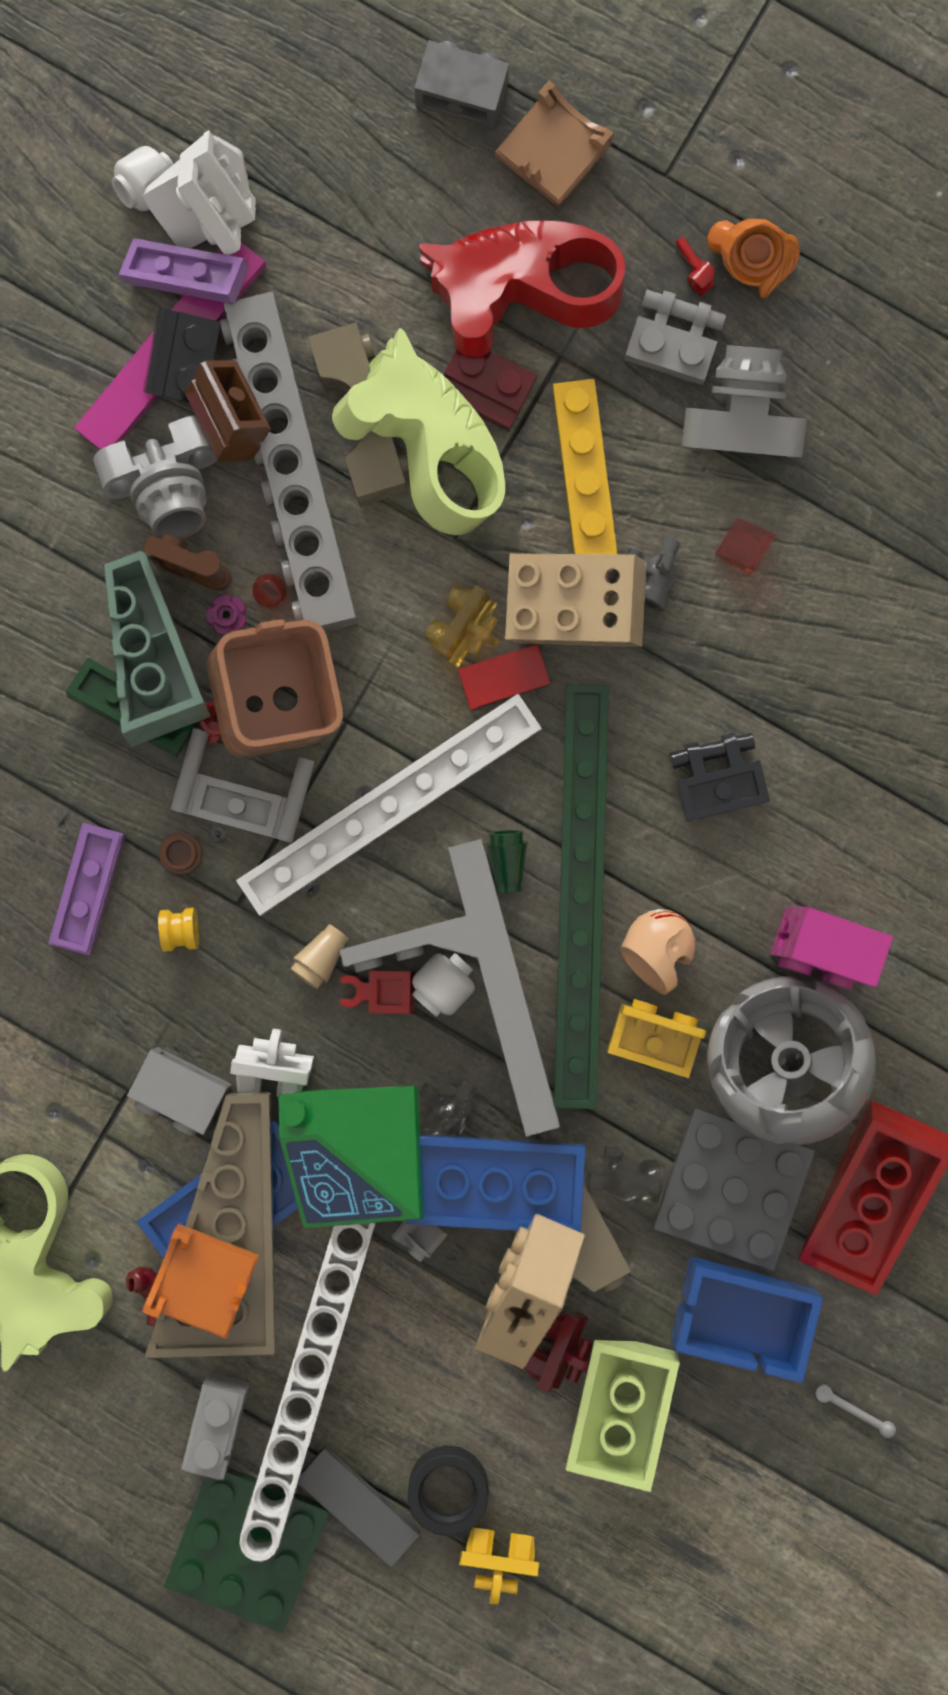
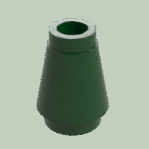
M502 830L490 832V842L486 843V848L496 884V891L499 893L521 891L528 841L523 840V831Z

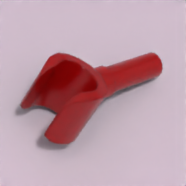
M681 237L676 241V245L688 261L689 266L694 270L687 276V283L694 292L702 296L714 285V268L710 263L702 262L686 239Z

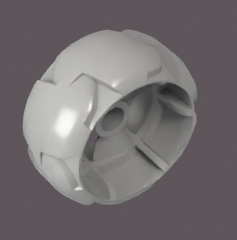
M777 977L761 981L743 990L733 999V1004L720 1014L708 1042L707 1066L717 1098L726 1113L736 1124L748 1133L765 1141L777 1144L796 1143L797 1145L818 1142L835 1135L858 1116L860 1109L866 1100L869 1099L873 1090L876 1076V1055L873 1038L865 1018L845 995L816 980L808 982L795 977ZM791 1013H795L796 1019H804L805 1014L820 1019L835 1032L841 1046H831L810 1054L803 1044L792 1041L793 1018ZM755 1028L766 1041L776 1047L771 1058L774 1072L759 1079L747 1088L740 1074L739 1059L744 1041L750 1042L754 1036L752 1030ZM798 1066V1071L789 1072L790 1067ZM816 1077L832 1085V1093L824 1101L812 1107L789 1111L787 1105L782 1104L785 1093L791 1096L807 1094L813 1088Z

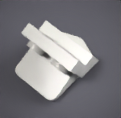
M209 130L181 153L180 160L153 181L144 192L145 204L176 246L193 248L208 240L211 245L217 244L224 255H231L240 250L241 228L255 220L256 199L249 190V180L242 151L221 138L213 136Z

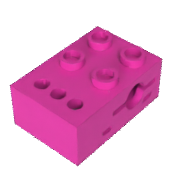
M786 907L770 955L780 958L778 966L808 976L811 975L812 970L820 972L819 981L839 988L851 990L854 983L876 987L893 936L810 907Z

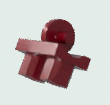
M559 1312L545 1334L555 1340L551 1353L537 1347L523 1369L539 1380L537 1388L547 1393L552 1388L559 1389L569 1364L571 1366L566 1379L573 1383H578L582 1371H588L591 1358L589 1354L594 1343L586 1338H582L577 1351L575 1350L588 1320L587 1316L579 1312L571 1314Z

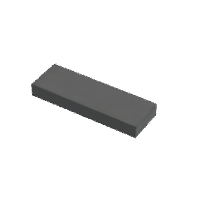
M326 1445L300 1473L298 1484L390 1567L397 1562L419 1537L420 1530Z

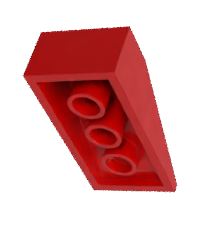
M871 1100L850 1139L798 1256V1260L877 1296L948 1167V1134Z

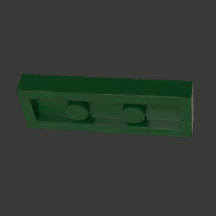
M87 658L66 690L67 698L121 727L120 701L116 685L117 673ZM199 722L147 742L178 758L191 736L192 729H196Z

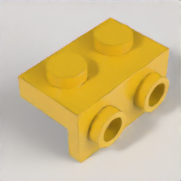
M637 999L633 1000L632 1006L621 1003L606 1052L689 1078L701 1038L704 1039L707 1032L697 1027L699 1019L675 1011L672 1019L657 1015L658 1006Z

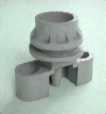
M727 345L725 359L716 369L715 378H723L722 387H712V393L728 394L726 411L686 408L681 446L803 457L808 419L768 415L770 398L786 399L787 395L784 392H777L778 383L786 384L787 375L781 365L783 350Z
M196 415L168 424L174 440L173 443L160 447L157 440L150 439L145 444L147 452L132 457L126 442L123 440L102 448L93 458L104 494L113 499L130 496L133 505L137 508L139 518L144 523L150 525L153 535L158 539H161L163 534L178 539L187 538L198 532L206 522V514L203 508L207 501L204 481L199 470L209 467L217 461V458Z

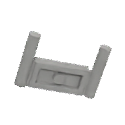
M193 728L170 810L292 843L315 762L298 757L287 798L198 774L209 733Z

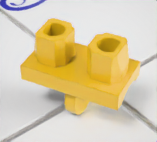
M472 1527L466 1543V1550L460 1552L459 1565L493 1570L492 1577L476 1574L474 1588L490 1590L489 1604L498 1605L500 1592L517 1594L518 1588L517 1580L502 1578L503 1572L538 1576L539 1562H534V1536L511 1533L508 1558L492 1555L494 1530Z

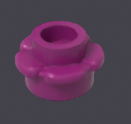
M219 595L212 600V606L207 608L206 621L210 626L214 627V632L221 636H225L233 631L242 630L247 622L245 616L246 606L237 597L230 598L228 595ZM226 611L230 612L228 619L223 618V613Z

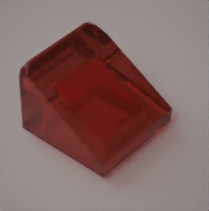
M736 518L715 555L751 576L776 535L759 526Z

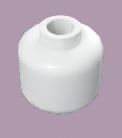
M150 146L139 147L116 162L114 167L115 176L112 178L114 191L126 207H134L139 211H149L150 209L144 202L145 189L174 163L164 152L158 153Z
M440 953L434 954L414 975L412 984L416 990L412 995L436 1017L440 1013L452 1015L475 990L474 982L468 977L473 969L455 953L450 959Z

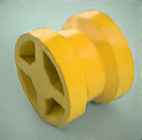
M194 907L185 908L182 913H173L169 909L160 910L158 929L162 951L171 952L176 947L185 946L188 950L198 949L199 923L196 909Z

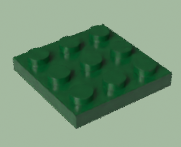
M228 1468L223 1480L205 1476L164 1588L283 1633L329 1511L319 1502L294 1493L275 1554L264 1561H253L244 1555L239 1543L257 1478ZM267 1484L263 1487L264 1495L270 1500L278 1501L286 1496L284 1489L276 1485ZM258 1526L250 1531L251 1537L258 1543H267L273 1539L271 1532L265 1527Z

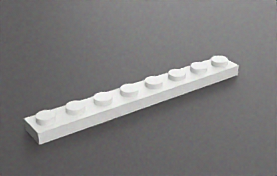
M515 695L237 879V883L259 916H262L541 731L542 728L520 695Z

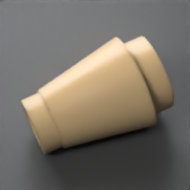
M328 924L324 931L317 935L293 958L295 963L290 970L305 983L318 989L322 982H328L340 957L339 950L344 949V945L349 938Z

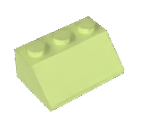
M594 1340L565 1471L651 1492L680 1364L677 1351L637 1341Z

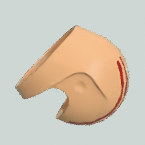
M657 909L637 917L630 926L620 951L626 963L645 984L656 992L666 995L677 987V975L674 969L675 962L677 961L684 965L691 964L696 951V938L692 927L681 915L670 910Z

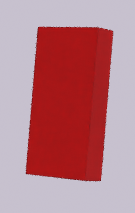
M538 644L458 669L470 711L512 698L517 694L521 695L550 686V680Z

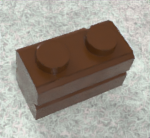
M209 360L202 362L194 375L195 379L190 382L185 395L209 441L212 451L220 462L245 461L254 458L261 447L260 443L264 442L271 428L264 414L261 413V408L238 362L235 360Z

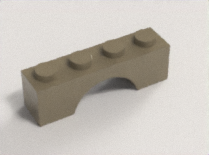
M356 322L308 337L323 389L336 390L346 394L354 385L367 380V376L370 373L368 361L374 359L375 354L369 335L360 336ZM370 431L361 439L357 447L345 457L360 507L407 493L405 479H409L408 461L405 453L399 455L396 453L393 440L398 437H383Z

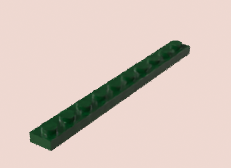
M566 685L554 1073L555 1108L597 1109L609 685Z

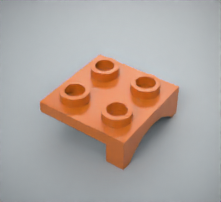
M178 1224L173 1231L162 1265L142 1313L155 1318H159L163 1314L227 1339L260 1255Z

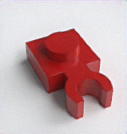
M370 970L369 982H366L364 978L358 975L343 976L340 983H352L356 987L357 993L353 999H341L340 1005L356 1007L362 1005L365 1001H369V1013L413 1014L414 996L412 993L414 992L412 979L414 971Z

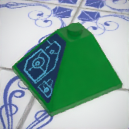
M417 1086L314 1090L278 1095L279 1138L303 1228L423 1219Z

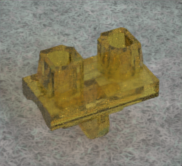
M455 585L447 596L446 606L456 612L457 615L450 626L436 618L430 623L424 633V637L448 663L458 668L467 652L476 656L483 644L495 649L499 640L491 634V631L498 622L496 618L491 616L497 606L496 602L487 596L486 590L477 585L472 590Z

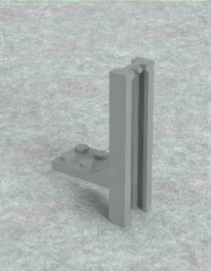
M482 839L449 847L448 851L466 916L341 949L339 951L343 966L346 967L354 964L356 972L368 970L383 965L382 956L396 953L397 960L400 961L424 954L422 946L426 944L478 958L525 1134L530 1136L559 1128L560 1125Z

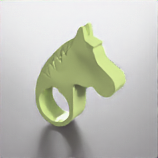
M399 328L395 333L394 339L391 338L387 342L386 350L380 351L369 364L370 373L367 376V380L354 385L333 409L332 421L337 431L343 437L350 440L362 439L370 431L383 437L403 439L407 450L411 496L421 517L440 532L450 535L467 534L477 528L501 506L505 496L503 464L496 443L472 405L445 376L416 355L405 331ZM440 461L454 464L456 469L460 470L470 479L478 497L477 510L462 508L447 497L440 486L437 475V466Z
M30 1154L16 1155L0 1163V1175L4 1172L18 1171L35 1178L43 1187L48 1201L46 1219L42 1226L36 1229L23 1230L21 1232L13 1231L4 1225L5 1221L0 1216L1 1367L4 1372L8 1371L22 1354L39 1355L47 1347V1342L57 1334L93 1328L107 1314L113 1303L111 1287L103 1280L89 1278L81 1282H75L68 1274L47 1266V1254L67 1209L68 1190L62 1174L51 1162Z

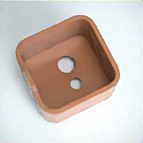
M284 619L262 622L255 628L227 633L220 639L209 655L207 672L221 738L225 748L231 754L238 757H250L314 745L321 742L340 726L343 719V708L328 639L324 629L319 624L311 620L284 623ZM281 687L291 689L296 695V705L289 711L278 709L273 702L274 692ZM255 696L261 700L262 708L260 711L251 712L247 708L246 701L249 697Z

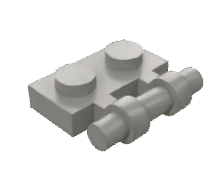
M647 289L642 306L656 310L657 313L654 321L638 316L624 360L703 385L718 341L703 337L702 334L705 326L721 331L726 315L711 310L712 305L699 302L697 306L676 299L675 293L664 290L663 294ZM669 315L693 322L690 332L666 325Z

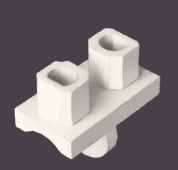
M273 1028L270 1040L254 1038L253 1047L238 1046L235 1059L231 1062L230 1074H236L237 1091L239 1093H260L263 1079L278 1081L277 1097L280 1094L297 1093L302 1091L303 1085H307L314 1056L296 1054L297 1045L281 1042L282 1030Z

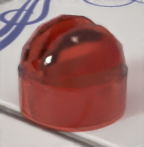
M263 574L255 580L252 593L260 606L274 609L285 601L287 589L279 576ZM264 581H267L278 594L273 600L260 586Z

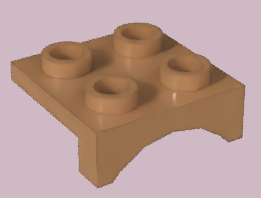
M548 80L538 92V101L495 151V156L559 208L610 148L614 133L607 127L593 123L580 114L564 98L556 85Z

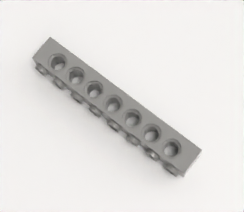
M273 291L236 300L235 305L223 303L227 318L221 319L220 324L226 345L234 343L237 358L232 360L238 362L261 408V413L264 414L268 423L275 418H283L288 421V425L283 432L278 434L268 433L264 442L260 443L261 447L254 458L257 465L264 464L268 479L261 481V486L267 506L275 505L278 520L271 521L276 544L277 546L285 544L288 560L281 562L287 586L295 585L299 601L291 602L295 620H311L319 624L325 632L356 625L358 621ZM261 338L267 341L266 347L260 352L252 353L246 350L247 345L253 339ZM265 378H272L278 381L276 388L269 393H261L256 390L258 383ZM285 458L296 459L298 466L291 474H281L277 472V466L281 460ZM295 498H304L309 502L307 510L300 515H292L287 512L289 502ZM305 538H314L319 542L317 551L310 556H303L297 553L298 544ZM316 578H324L329 581L328 591L320 597H313L307 593L309 583Z

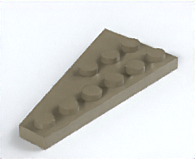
M271 1092L228 1093L226 1095L204 1170L198 1183L194 1202L185 1225L260 1255L228 1337L224 1339L161 1314L156 1319L153 1334L144 1358L275 1355Z

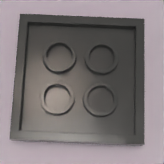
M693 1107L652 1227L666 1234L774 1271L815 1150L804 1145H797L796 1143L777 1144L765 1141L748 1133L733 1120Z

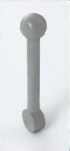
M819 1384L815 1388V1396L820 1402L826 1403L830 1401L879 1429L880 1434L884 1438H892L895 1435L896 1427L892 1422H882L836 1396L826 1384Z

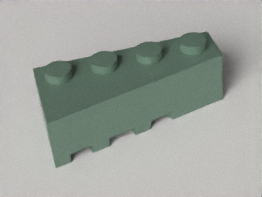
M141 550L104 564L109 617L113 634V656L116 662L117 694L121 710V733L130 747L211 717L149 558Z

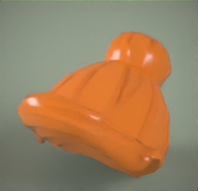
M746 219L737 224H733L728 220L719 221L712 226L707 236V244L710 250L722 255L723 264L730 275L743 284L758 287V292L762 299L767 298L793 272L800 258V245L794 235L785 233L781 228L764 219Z

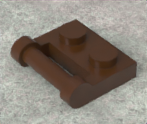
M163 534L160 540L148 535L142 552L157 568L216 591L225 590L230 586L232 580L231 573L222 565L221 559L215 552L204 550L195 554L186 548L187 543L178 538Z

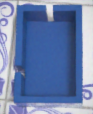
M690 1256L681 1292L686 1303L679 1302L670 1337L675 1351L756 1371L759 1364L764 1374L803 1383L823 1297L811 1286ZM752 1353L758 1354L757 1360Z

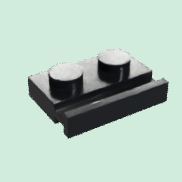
M159 307L143 393L189 403L185 392L190 382L195 379L194 375L202 362L214 360L220 322Z

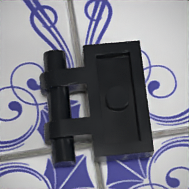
M730 733L722 735L720 741L703 745L694 742L684 745L683 750L669 753L673 769L689 766L692 775L690 778L676 781L686 822L770 801L760 760L743 764L741 752L755 749L752 733L740 736ZM721 757L726 758L729 768L706 773L705 761Z

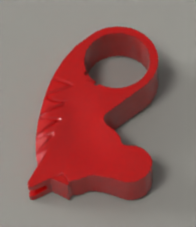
M561 221L518 222L476 232L451 245L427 243L419 245V251L422 254L420 262L432 272L433 293L439 294L451 310L454 346L464 356L482 357L491 350L494 344L493 325L501 320L508 305L512 302L521 303L565 326L590 328L609 320L617 312L623 299L625 261L622 252L611 239L585 226ZM588 262L603 268L611 276L613 282L605 291L598 295L578 298L561 292L553 284L550 274L556 268L560 270L572 263Z

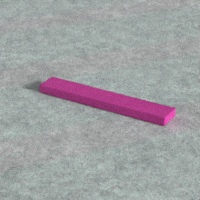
M242 242L240 250L229 255L243 258L249 267L237 300L242 297L266 267L265 261ZM183 295L171 309L219 322L226 316L224 302ZM154 331L74 427L79 434L99 450L123 441L159 398L157 395L143 393Z

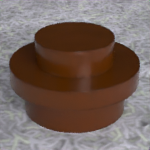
M183 832L171 834L160 846V861L171 873L179 875L188 874L195 870L201 862V845L190 834Z

